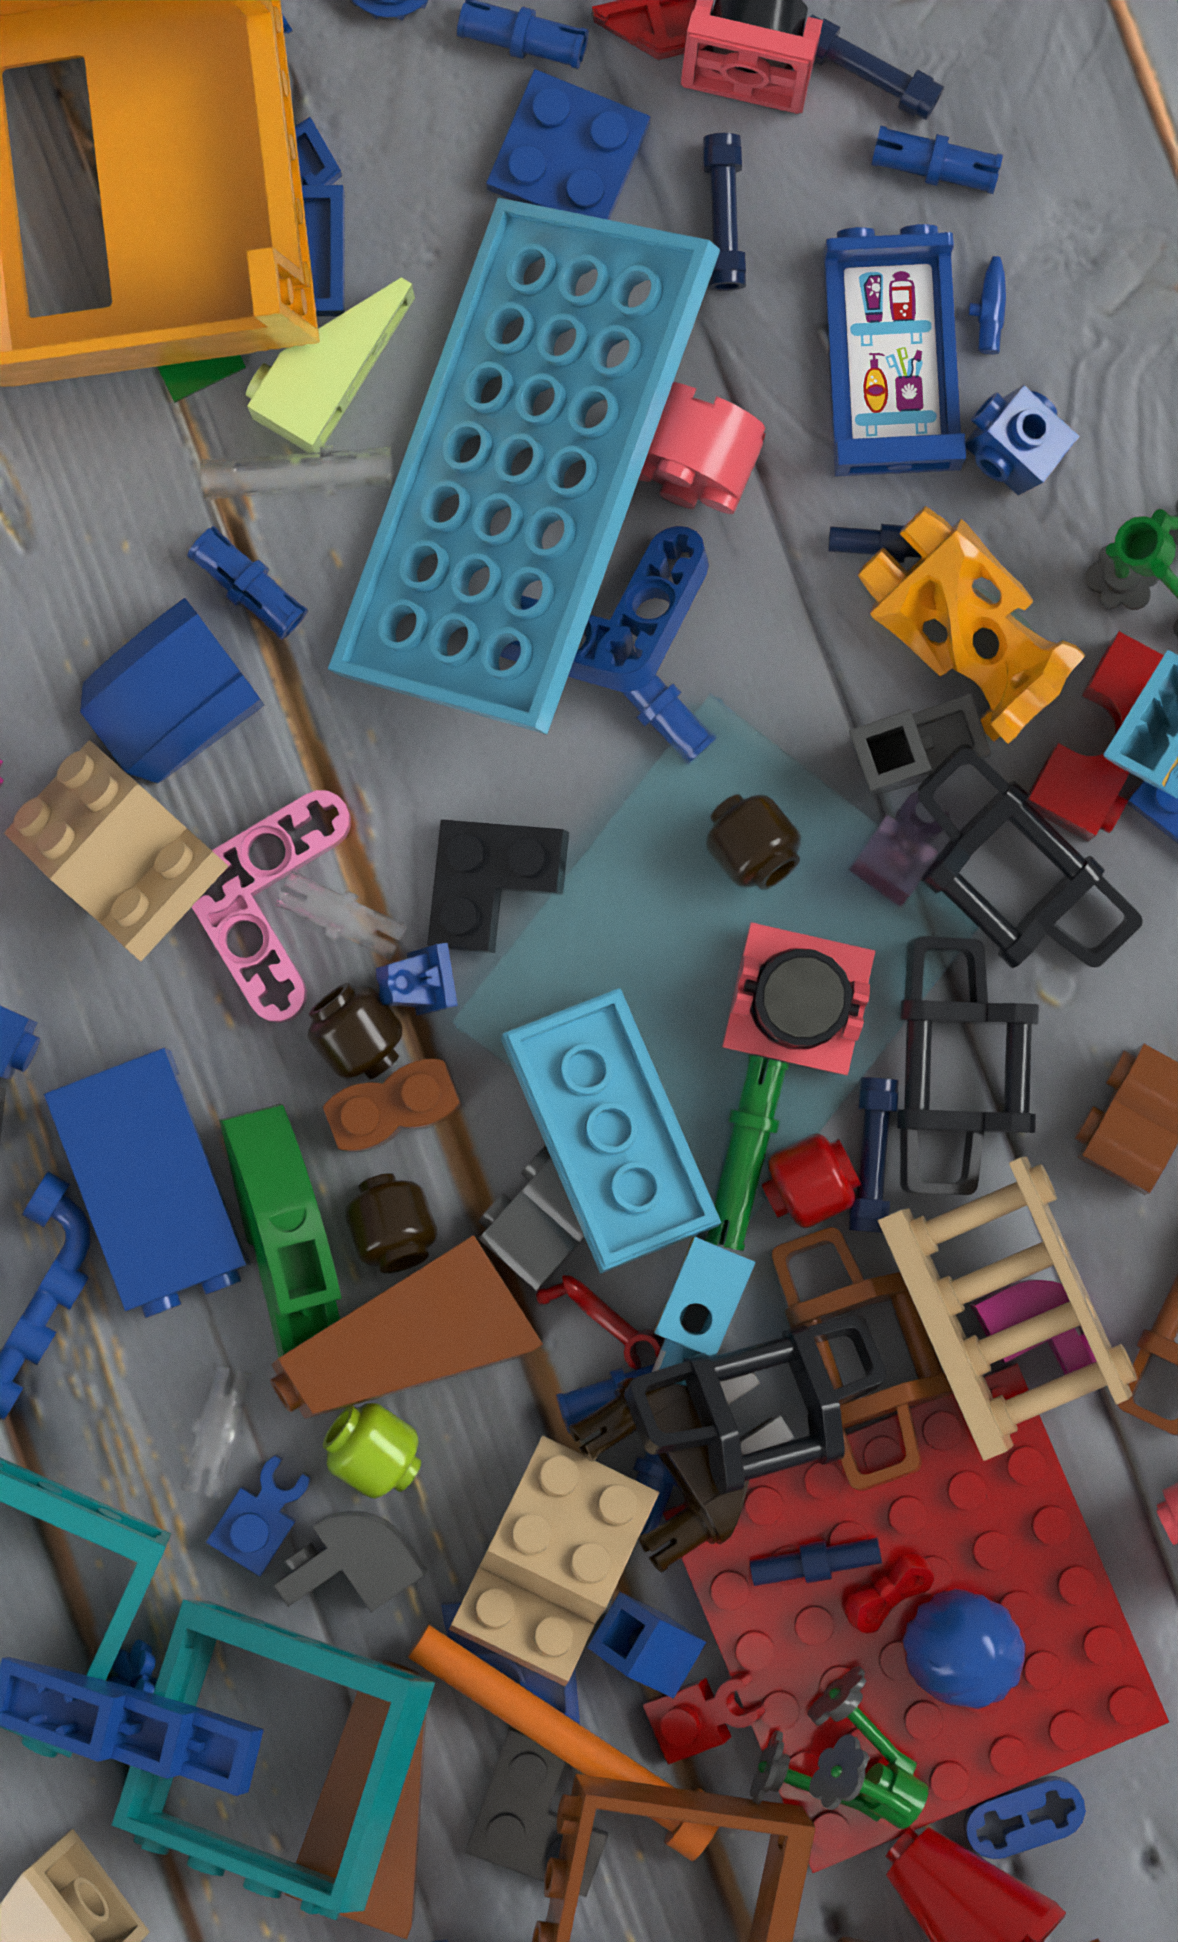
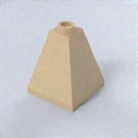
M71 1829L20 1875L0 1904V1942H141L150 1932L74 1829Z

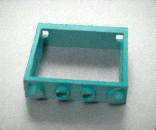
M0 1457V1502L138 1562L87 1673V1676L106 1681L172 1533ZM1 1727L23 1737L21 1740L22 1744L37 1754L55 1758L58 1753L69 1758L72 1756L70 1751Z
M183 1599L153 1694L196 1706L216 1641L220 1640L391 1702L338 1874L335 1879L163 1813L173 1777L166 1779L133 1766L129 1768L111 1826L135 1834L133 1842L142 1845L141 1849L167 1855L171 1848L189 1855L186 1865L197 1871L214 1876H224L225 1870L243 1876L245 1877L243 1887L256 1894L280 1898L282 1892L300 1898L302 1899L300 1909L310 1915L320 1914L337 1920L339 1913L364 1911L435 1682L210 1601Z

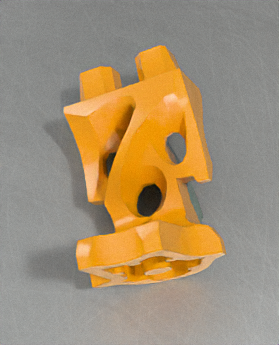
M925 506L900 531V535L921 555L908 570L884 547L859 570L858 577L868 592L876 599L870 615L874 620L901 639L940 677L953 668L974 681L982 689L990 705V708L982 715L980 720L984 732L993 741L1001 737L1009 744L1036 714L1061 693L1067 677L1083 660L1085 654L1076 645L1064 640L1055 643L1039 636L1027 620L1015 611L1017 608L1025 611L1033 603V599L1023 585L999 563L965 521L960 519L952 527L944 518ZM981 577L990 580L1000 591V599L974 584V580ZM935 618L944 625L948 633L946 641L939 643L930 640L923 631L924 622ZM982 627L992 629L999 640L998 652L992 658L981 657L973 645V635Z

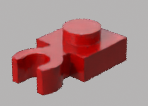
M739 1673L732 1676L718 1688L716 1694H713L707 1678H703L680 1687L674 1699L661 1694L643 1704V1708L668 1765L726 1743L732 1738L726 1724L735 1728H745L755 1723L765 1714L764 1705H759L752 1709H743L736 1703L735 1691L744 1688L753 1681L750 1673Z

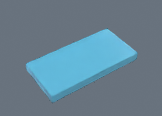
M621 988L502 1034L500 1039L600 1274L718 1227L721 1224V1220Z

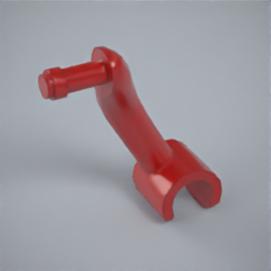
M562 1275V1283L547 1289H540L536 1293V1298L540 1305H546L551 1300L568 1294L582 1311L625 1345L624 1358L629 1367L635 1370L641 1368V1360L636 1352V1343L638 1341H647L652 1344L655 1355L658 1357L665 1341L662 1336L655 1334L654 1330L650 1329L636 1330L580 1280L570 1275Z

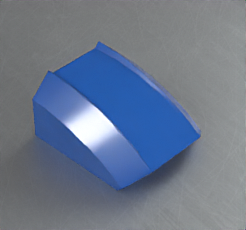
M183 598L121 647L83 682L80 712L126 773L158 784L265 705L186 598Z

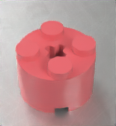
M673 382L638 480L645 482L653 480L663 485L659 493L660 496L676 505L694 509L699 499L703 504L726 514H734L763 446L766 428L755 416L729 401L716 396L712 404L693 398L697 388Z

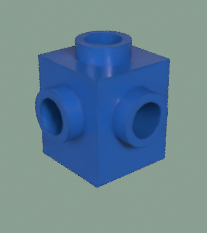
M1023 385L1004 397L996 392L979 407L971 418V421L977 428L966 440L965 446L975 456V462L984 474L995 481L1004 482L1014 493L1020 495L1042 484L1080 436L1057 416V409L1048 398L1038 392L1030 391Z

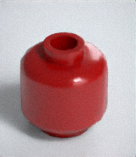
M818 1133L811 1134L774 1152L768 1160V1168L772 1179L761 1184L777 1218L789 1213L794 1222L802 1228H811L851 1208L855 1201L853 1189L862 1185L840 1139L830 1143L824 1135Z

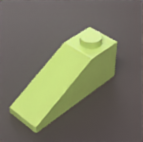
M402 277L320 327L318 329L320 343L286 348L280 352L272 367L263 363L254 374L246 390V396L251 399L247 407L252 419L317 457L414 301L415 296L412 283Z

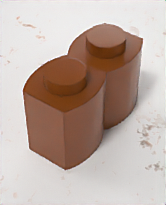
M1144 1043L1137 1048L1134 1055L1125 1050L1122 1051L1105 1084L1114 1088L1103 1111L1095 1106L1091 1107L1074 1139L1084 1144L1077 1158L1139 1193L1146 1195L1154 1188L1178 1144V1062Z
M425 1059L399 1068L383 1084L366 1082L349 1086L333 1095L324 1104L323 1110L338 1149L348 1152H362L386 1144L402 1128L422 1129L442 1123L460 1109L462 1103L447 1064L439 1059Z

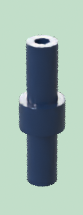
M881 523L880 530L830 526L828 552L875 555L884 547L899 563H904L905 557H921L900 535V531L905 525Z
M878 1538L828 1547L824 1540L799 1545L800 1552L751 1560L750 1569L754 1586L804 1577L808 1584L832 1579V1572L881 1564L882 1558Z

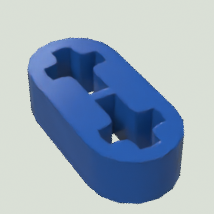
M1058 1776L1042 1777L971 1806L966 1812L963 1823L965 1836L972 1848L981 1856L990 1859L1006 1858L1066 1838L1076 1832L1084 1820L1086 1812L1085 1802L1079 1790L1067 1779ZM1055 1790L1061 1799L1071 1798L1072 1805L1063 1810L1065 1820L1061 1823L1054 1824L1048 1815H1042L1029 1820L1027 1812L1045 1806V1794L1049 1791ZM995 1811L1000 1820H1006L1019 1815L1021 1823L1002 1830L1004 1841L1001 1843L993 1844L988 1836L977 1837L976 1830L985 1825V1813Z

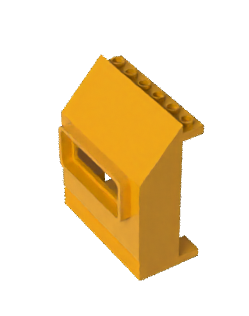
M0 0V387H14L320 343L281 1ZM84 58L112 303L109 307L31 318L2 74L6 69Z

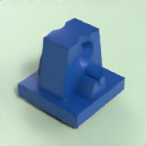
M448 943L435 944L409 952L405 960L376 968L379 997L384 1006L415 1007L416 1016L458 1006Z

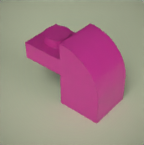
M1026 1279L995 1290L969 1305L983 1332L988 1337L1065 1304L1070 1300L1061 1283ZM1075 1328L999 1360L1007 1363L1047 1342L1064 1375L1096 1362L1085 1334L1079 1336Z

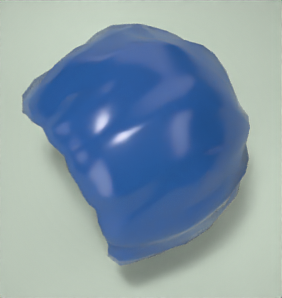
M960 1589L942 1591L934 1595L929 1602L918 1606L916 1617L907 1623L906 1632L902 1640L903 1647L907 1653L906 1661L909 1673L915 1679L916 1684L935 1699L948 1705L981 1709L990 1703L1003 1700L1010 1689L1019 1684L1020 1674L1025 1661L1026 1643L1021 1637L1020 1628L1012 1619L1007 1608L988 1600L984 1595Z

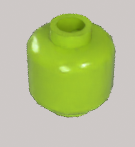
M365 1403L359 1408L354 1406L346 1407L332 1423L322 1444L323 1448L328 1451L326 1459L328 1470L362 1495L373 1499L382 1497L393 1488L398 1492L404 1491L414 1480L421 1466V1460L415 1456L419 1444L417 1431L377 1403Z

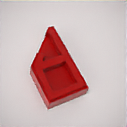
M617 0L592 6V17L594 23L655 59L662 60L684 54L687 29L697 0Z

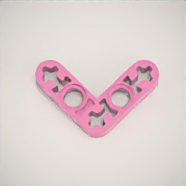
M316 790L307 793L213 849L212 851L228 865V868L222 874L234 868L226 860V856L237 850L241 866L255 881L243 888L241 878L236 876L222 886L223 892L226 895L222 900L216 902L209 895H205L199 898L192 906V909L251 1008L261 1018L273 1023H284L298 1016L307 1002V989L304 980L253 896L335 848L346 839L351 828V816L348 807L338 795L329 791ZM320 804L325 811L335 807L339 812V815L332 820L335 831L325 837L318 829L304 835L301 839L309 846V849L297 855L293 839L280 824L292 818L293 826L297 830L312 820L309 809L313 805ZM263 835H274L280 838L285 846L283 862L272 870L256 868L251 863L249 857L252 843ZM243 921L258 925L263 934V944L260 950L248 958L234 955L229 950L227 944V936L230 929ZM273 952H276L280 959L279 964L268 966L273 976L281 984L291 981L295 988L287 995L291 1005L283 1011L274 1004L266 1007L263 1006L260 998L264 997L268 990L258 973L249 982H247L242 973L243 970L262 965Z

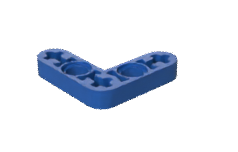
M674 526L656 534L647 547L611 619L608 620L594 615L589 616L583 633L586 637L585 643L577 650L568 677L622 692L636 691L650 683L656 675L707 575L709 568L703 539L697 531L689 527ZM682 552L689 553L690 559L685 557H679L681 556ZM667 558L678 559L672 571H670ZM670 573L673 579V583L668 580L670 577ZM522 595V610L533 607L539 600ZM658 598L669 603L666 612L657 618L645 619L636 614L638 607L649 599ZM632 634L637 637V639H636V641H635V644H634V640H633ZM513 641L502 650L500 656L517 662L521 652L520 642ZM635 646L638 660L627 659ZM615 659L626 661L623 666H617Z

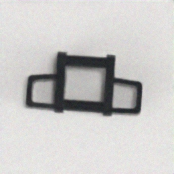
M962 744L958 746L919 785L917 794L920 802L951 839L926 870L921 881L935 894L942 891L1000 948L998 956L1012 969L1020 965L1035 950L1046 934L1086 965L1093 968L1100 967L1142 926L1143 919L1139 911L1103 876L1105 869L1092 856L1084 858L1026 801L1028 793L1016 781L1008 783L970 745ZM971 764L999 792L959 831L935 801L934 793L959 766ZM1007 820L1016 826L1065 875L1023 917L1016 928L959 873L971 858V855ZM1095 885L1124 914V919L1098 946L1088 948L1055 923Z
M922 936L913 938L907 946L904 1000H901L900 1020L907 1021L904 1109H898L897 1129H900V1185L903 1191L907 1193L971 1195L978 1188L984 1132L1035 1133L1036 1114L1029 1113L1032 1025H1037L1039 1021V1005L988 1003L985 948L980 940ZM928 950L959 951L966 956L970 1002L922 1000L924 958ZM932 1022L1006 1025L1004 1112L930 1110ZM918 1130L966 1132L962 1171L957 1182L934 1183L921 1180L918 1174Z
M852 1315L809 1327L804 1324L784 1330L781 1338L711 1358L705 1353L684 1358L682 1363L634 1378L626 1388L624 1395L643 1447L648 1453L657 1455L707 1445L711 1475L720 1494L725 1495L743 1489L745 1481L815 1460H818L822 1465L842 1460L845 1455L840 1405L875 1391L885 1380L887 1373L865 1318L860 1315ZM846 1336L854 1343L866 1377L834 1390L816 1343ZM789 1363L808 1411L809 1435L742 1455L738 1428L720 1382ZM685 1380L702 1428L664 1433L659 1430L645 1393Z

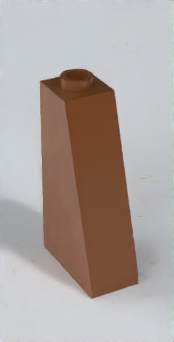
M473 1235L275 1360L271 1366L277 1376L270 1379V1383L279 1400L290 1413L299 1409L303 1417L307 1419L520 1358L534 1351L543 1343Z
M388 1660L382 1661L383 1664L417 1676L419 1675V1672L404 1665ZM357 1690L296 1864L336 1879L391 1702ZM427 1711L365 1910L339 1913L343 1917L406 1940L415 1915ZM287 1893L284 1894L288 1897L302 1901V1899L297 1898L295 1896L289 1895Z

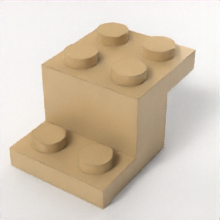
M90 740L80 751L72 753L61 763L56 777L36 798L27 801L21 806L14 817L13 823L4 832L52 882L94 917L139 961H142L228 868V865Z
M542 1435L449 1630L552 1681L566 1686L595 1623L611 1599L660 1492L599 1462H591L584 1455Z

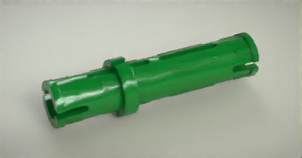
M749 1054L748 1057L749 1063L738 1109H731L728 1122L734 1123L714 1204L721 1224L708 1230L707 1235L704 1237V1241L711 1244H721L726 1248L744 1251L745 1248L744 1241L770 1133L778 1132L780 1121L774 1119L785 1073L789 1067V1063Z

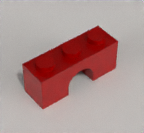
M1120 631L1110 641L1082 693L1083 697L1095 702L1108 712L1114 724L1115 735L1164 656ZM1058 743L1051 750L1028 793L1026 801L1043 818L1089 842L1097 835L1100 829L1110 834L1128 802L1127 799L1118 794L1130 773L1104 758L1103 754L1086 756Z

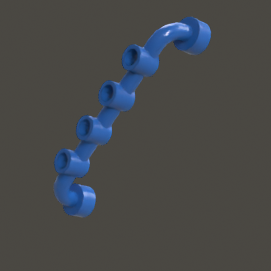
M49 1171L37 1187L22 1215L43 1228L52 1217L62 1225L65 1231V1242L0 1351V1419L3 1421L24 1388L13 1382L24 1361L27 1359L33 1364L38 1365L57 1333L46 1326L56 1307L60 1304L70 1310L89 1279V1276L80 1272L79 1269L86 1258L91 1244L90 1224L83 1210L64 1195L70 1183Z

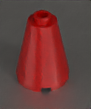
M930 1827L920 1835L912 1828H909L885 1855L893 1864L886 1873L887 1878L930 1942H1044L1066 1915V1912L1054 1900Z

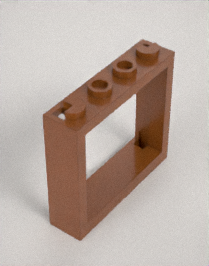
M575 1774L571 1795H562L557 1812V1833L563 1834L559 1858L550 1857L545 1872L544 1895L550 1898L546 1921H537L532 1942H570L596 1809L771 1834L749 1942L793 1941L816 1829L802 1806L762 1801L761 1804H756L753 1802V1799Z

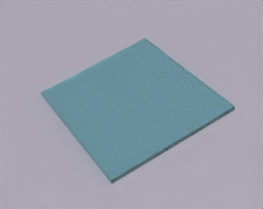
M710 693L692 717L715 740L691 762L674 741L669 745L565 877L563 895H551L452 1022L456 1025L459 1032L467 1033L513 1069L500 1039L503 1033L621 988L713 1204H715L734 1123L728 1122L731 1109H738L749 1063L748 1053L721 1048L749 923H757L875 950L868 983L870 984V997L863 1014L864 1024L858 1041H855L848 1076L789 1063L774 1119L780 1121L777 1133H770L750 1216L751 1220L767 1200L761 1184L772 1179L768 1168L770 1156L774 1152L811 1134L819 1133L906 1022L900 1020L901 1000H904L906 959L909 941L922 936L971 939L979 927L942 891L935 894L921 881L922 876L930 865L727 707L720 697H715ZM735 794H740L743 799L759 794L767 795L776 802L801 834V845L797 852L800 857L799 864L784 880L767 890L762 891L758 886L742 888L735 884L706 848L707 835L714 825L710 819L712 812L724 800ZM928 950L925 953L922 1000L960 953L959 951ZM751 1005V1009L754 1014L757 1025L766 1033V1031L758 1024L757 1018Z

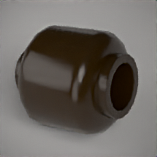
M735 794L724 800L712 812L710 819L714 825L707 835L706 848L730 879L742 888L758 886L762 891L767 890L784 880L799 864L800 857L797 852L801 845V834L776 802L767 795L759 794L743 799L740 794Z
M344 983L324 996L309 1012L313 1022L308 1030V1039L339 1077L353 1078L364 1073L369 1080H372L388 1070L399 1058L394 1048L402 1037L403 1026L392 1010L382 1004L379 994L372 987L359 986L352 988L349 983Z
M392 1173L376 1175L363 1181L358 1186L360 1194L350 1201L345 1210V1219L360 1260L370 1266H379L382 1273L388 1274L401 1272L424 1262L429 1257L428 1248L437 1238V1227L423 1188L413 1181L396 1180L395 1175Z

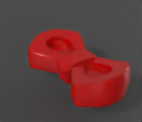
M902 1554L888 1577L884 1576L882 1572H876L871 1577V1581L875 1584L873 1588L853 1593L848 1597L845 1615L851 1626L862 1633L868 1634L878 1631L891 1609L902 1600L930 1590L934 1582V1574L930 1563L919 1554Z

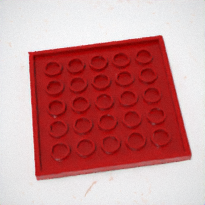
M1013 1363L984 1376L993 1398L1003 1395L1005 1400L1029 1391L1018 1363ZM954 1393L928 1403L912 1406L910 1410L922 1459V1465L918 1472L865 1491H858L849 1484L841 1460L825 1465L815 1460L749 1480L743 1507L732 1536L721 1545L717 1543L712 1545L706 1541L682 1557L684 1566L730 1676L732 1677L739 1673H750L752 1677V1682L737 1691L744 1709H752L756 1706L764 1705L765 1714L751 1725L762 1752L767 1748L775 1730L782 1732V1742H784L783 1753L790 1756L788 1768L813 1777L815 1772L820 1769L818 1760L821 1753L827 1748L834 1749L835 1744L841 1737L850 1734L860 1741V1749L868 1753L869 1760L865 1768V1775L877 1763L887 1766L888 1760L847 1717L838 1722H834L829 1717L824 1723L817 1726L807 1715L810 1707L824 1695V1691L832 1682L842 1679L851 1669L860 1666L865 1671L864 1678L866 1683L859 1690L863 1694V1698L857 1707L899 1752L917 1763L913 1776L928 1786L927 1801L918 1818L909 1827L899 1829L883 1818L874 1821L860 1811L839 1804L833 1810H829L823 1807L821 1800L814 1798L810 1792L783 1782L779 1789L783 1803L802 1806L816 1827L809 1859L812 1873L902 1836L909 1828L915 1831L1170 1723L1040 1415L1016 1424L1018 1431L1009 1434L1014 1444L1012 1448L983 1461ZM898 1413L846 1434L861 1474H871L899 1464L905 1459L906 1449ZM684 1502L664 1510L665 1520L667 1521L685 1509ZM878 1538L882 1558L881 1564L832 1572V1579L808 1584L805 1577L754 1586L750 1569L751 1560L800 1552L799 1545L824 1540L828 1547ZM902 1554H919L930 1563L934 1574V1582L929 1591L902 1600L891 1609L876 1632L866 1634L851 1626L845 1615L847 1599L853 1593L873 1588L875 1585L871 1581L873 1574L882 1572L884 1576L888 1577ZM960 1589L984 1595L988 1600L1007 1608L1012 1619L1020 1628L1021 1637L1026 1643L1024 1666L1020 1674L1019 1684L1010 1689L1003 1700L990 1703L981 1709L948 1705L935 1699L917 1685L915 1679L909 1673L906 1661L907 1653L902 1641L907 1623L916 1617L918 1606L929 1602L934 1595L942 1591Z

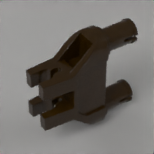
M754 1372L720 1382L728 1405L761 1384ZM625 1378L617 1384L618 1388L614 1391L616 1398L579 1422H574L569 1426L570 1433L575 1442L580 1439L584 1440L600 1429L599 1435L579 1447L589 1461L596 1460L600 1454L637 1431L624 1395L626 1388L634 1378ZM671 1384L645 1393L656 1424L662 1432L675 1433L702 1428L687 1386ZM782 1416L770 1417L740 1436L742 1455L793 1439L794 1435ZM707 1445L657 1454L686 1499L684 1501L685 1509L649 1533H644L638 1538L644 1552L649 1550L653 1552L670 1541L669 1545L649 1557L651 1563L661 1573L667 1570L668 1566L706 1541L712 1545L715 1543L721 1545L732 1536L737 1525L749 1480L745 1481L744 1488L725 1495L720 1494L710 1472Z

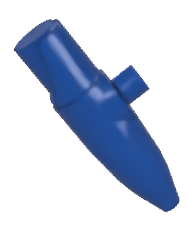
M998 256L992 257L987 268L980 303H970L968 308V315L978 316L980 324L978 351L989 355L999 354L1001 329L1005 320L1006 280L1002 260Z

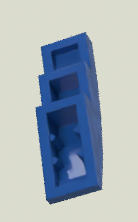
M5 1657L1 1660V1727L97 1762L114 1759L166 1779L183 1776L235 1796L249 1792L264 1729L203 1708L87 1675L12 1657Z

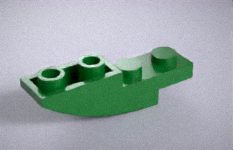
M279 1103L223 1118L219 1121L246 1241L254 1246L278 1357L280 1358L340 1320L336 1300L342 1299L327 1236L308 1172L285 1108Z

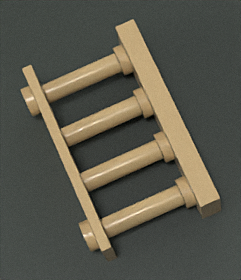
M1021 1157L1009 1162L1017 1182L926 1221L924 1216L914 1219L910 1208L900 1210L878 1220L983 1461L1002 1454L1014 1446L1009 1434L1018 1431L1016 1424L1105 1386H1108L1117 1405L1128 1400L1133 1395L1128 1384L1137 1380L1135 1370L1123 1345L1119 1344L1111 1347L1048 1203L1057 1200V1196L1049 1176L1042 1164L1031 1167L1027 1157ZM1028 1206L1043 1242L955 1280H952L949 1275L940 1278L930 1256L939 1251L938 1244ZM1053 1265L1055 1266L1070 1300L1069 1302L981 1340L976 1335L969 1338L966 1337L956 1315L965 1311V1303ZM1081 1325L1096 1362L1005 1400L1003 1395L993 1398L983 1374L991 1371L990 1364Z

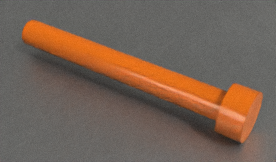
M428 1624L407 1656L409 1659L584 1775L675 1788ZM698 1788V1789L695 1790V1791L705 1792V1791H703V1790L700 1789V1788ZM649 1817L668 1830L664 1843L690 1861H694L700 1856L719 1828V1826Z

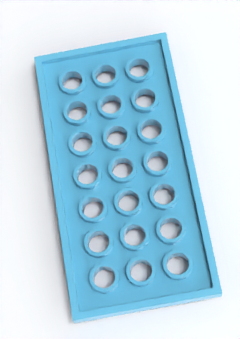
M498 197L328 670L341 677L548 734L720 253V249L710 240ZM544 258L545 268L540 278L534 283L524 285V274L528 266ZM597 269L598 277L594 287L588 293L576 296L575 288L579 278L583 274ZM650 280L651 290L647 299L642 304L629 308L628 298L632 289L636 285ZM523 317L524 326L521 334L513 342L503 344L502 336L506 326L517 318ZM570 329H576V339L571 349L562 355L555 356L554 346L558 337ZM623 340H629V352L625 360L615 367L608 368L607 356L611 348ZM497 376H502V388L497 397L488 403H482L481 394L486 383ZM554 388L555 396L551 407L543 414L534 416L533 404L536 397L541 392ZM601 400H607L608 409L605 418L598 425L586 428L585 418L588 410L592 405ZM480 435L481 445L476 456L468 462L461 463L460 451L464 443L468 439ZM532 447L533 459L530 466L523 473L513 476L511 466L515 456L520 451ZM585 460L586 472L583 479L576 486L565 489L564 476L567 469L572 464ZM458 494L459 507L457 512L448 521L440 523L439 510L442 503L447 498ZM510 507L511 520L509 525L500 534L491 536L490 524L492 518L498 511ZM558 520H563L564 533L561 540L555 546L543 549L542 538L547 527ZM436 553L438 557L436 571L426 581L418 582L417 572L420 563L426 557ZM483 567H489L490 578L487 586L479 594L470 596L468 587L471 577ZM541 580L543 590L539 601L533 607L522 610L521 596L524 589L530 583ZM415 613L416 626L413 633L406 640L397 642L396 629L399 622L405 616ZM467 627L468 640L465 647L458 654L449 656L447 653V643L450 636L457 629ZM519 641L521 652L517 662L511 668L501 671L499 657L502 650L509 643Z

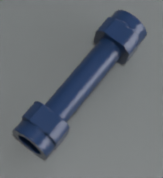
M813 14L810 16L811 18L820 19ZM825 18L823 19L814 60L815 63L822 65L825 59H828L899 98V109L912 116L917 115L924 120L929 118L944 90V86L935 82L934 78L920 70H917L912 77L838 36L841 27Z
M714 133L703 137L704 172L711 174L713 244L720 249L708 288L716 291H732L746 287L745 252L738 251L736 173L742 171L741 136L735 133Z
M861 1077L858 1109L864 1110L859 1180L862 1185L858 1187V1198H855L854 1204L849 1211V1230L883 1233L878 1220L888 1216L890 1210V1201H883L889 1118L890 1112H897L899 1080Z

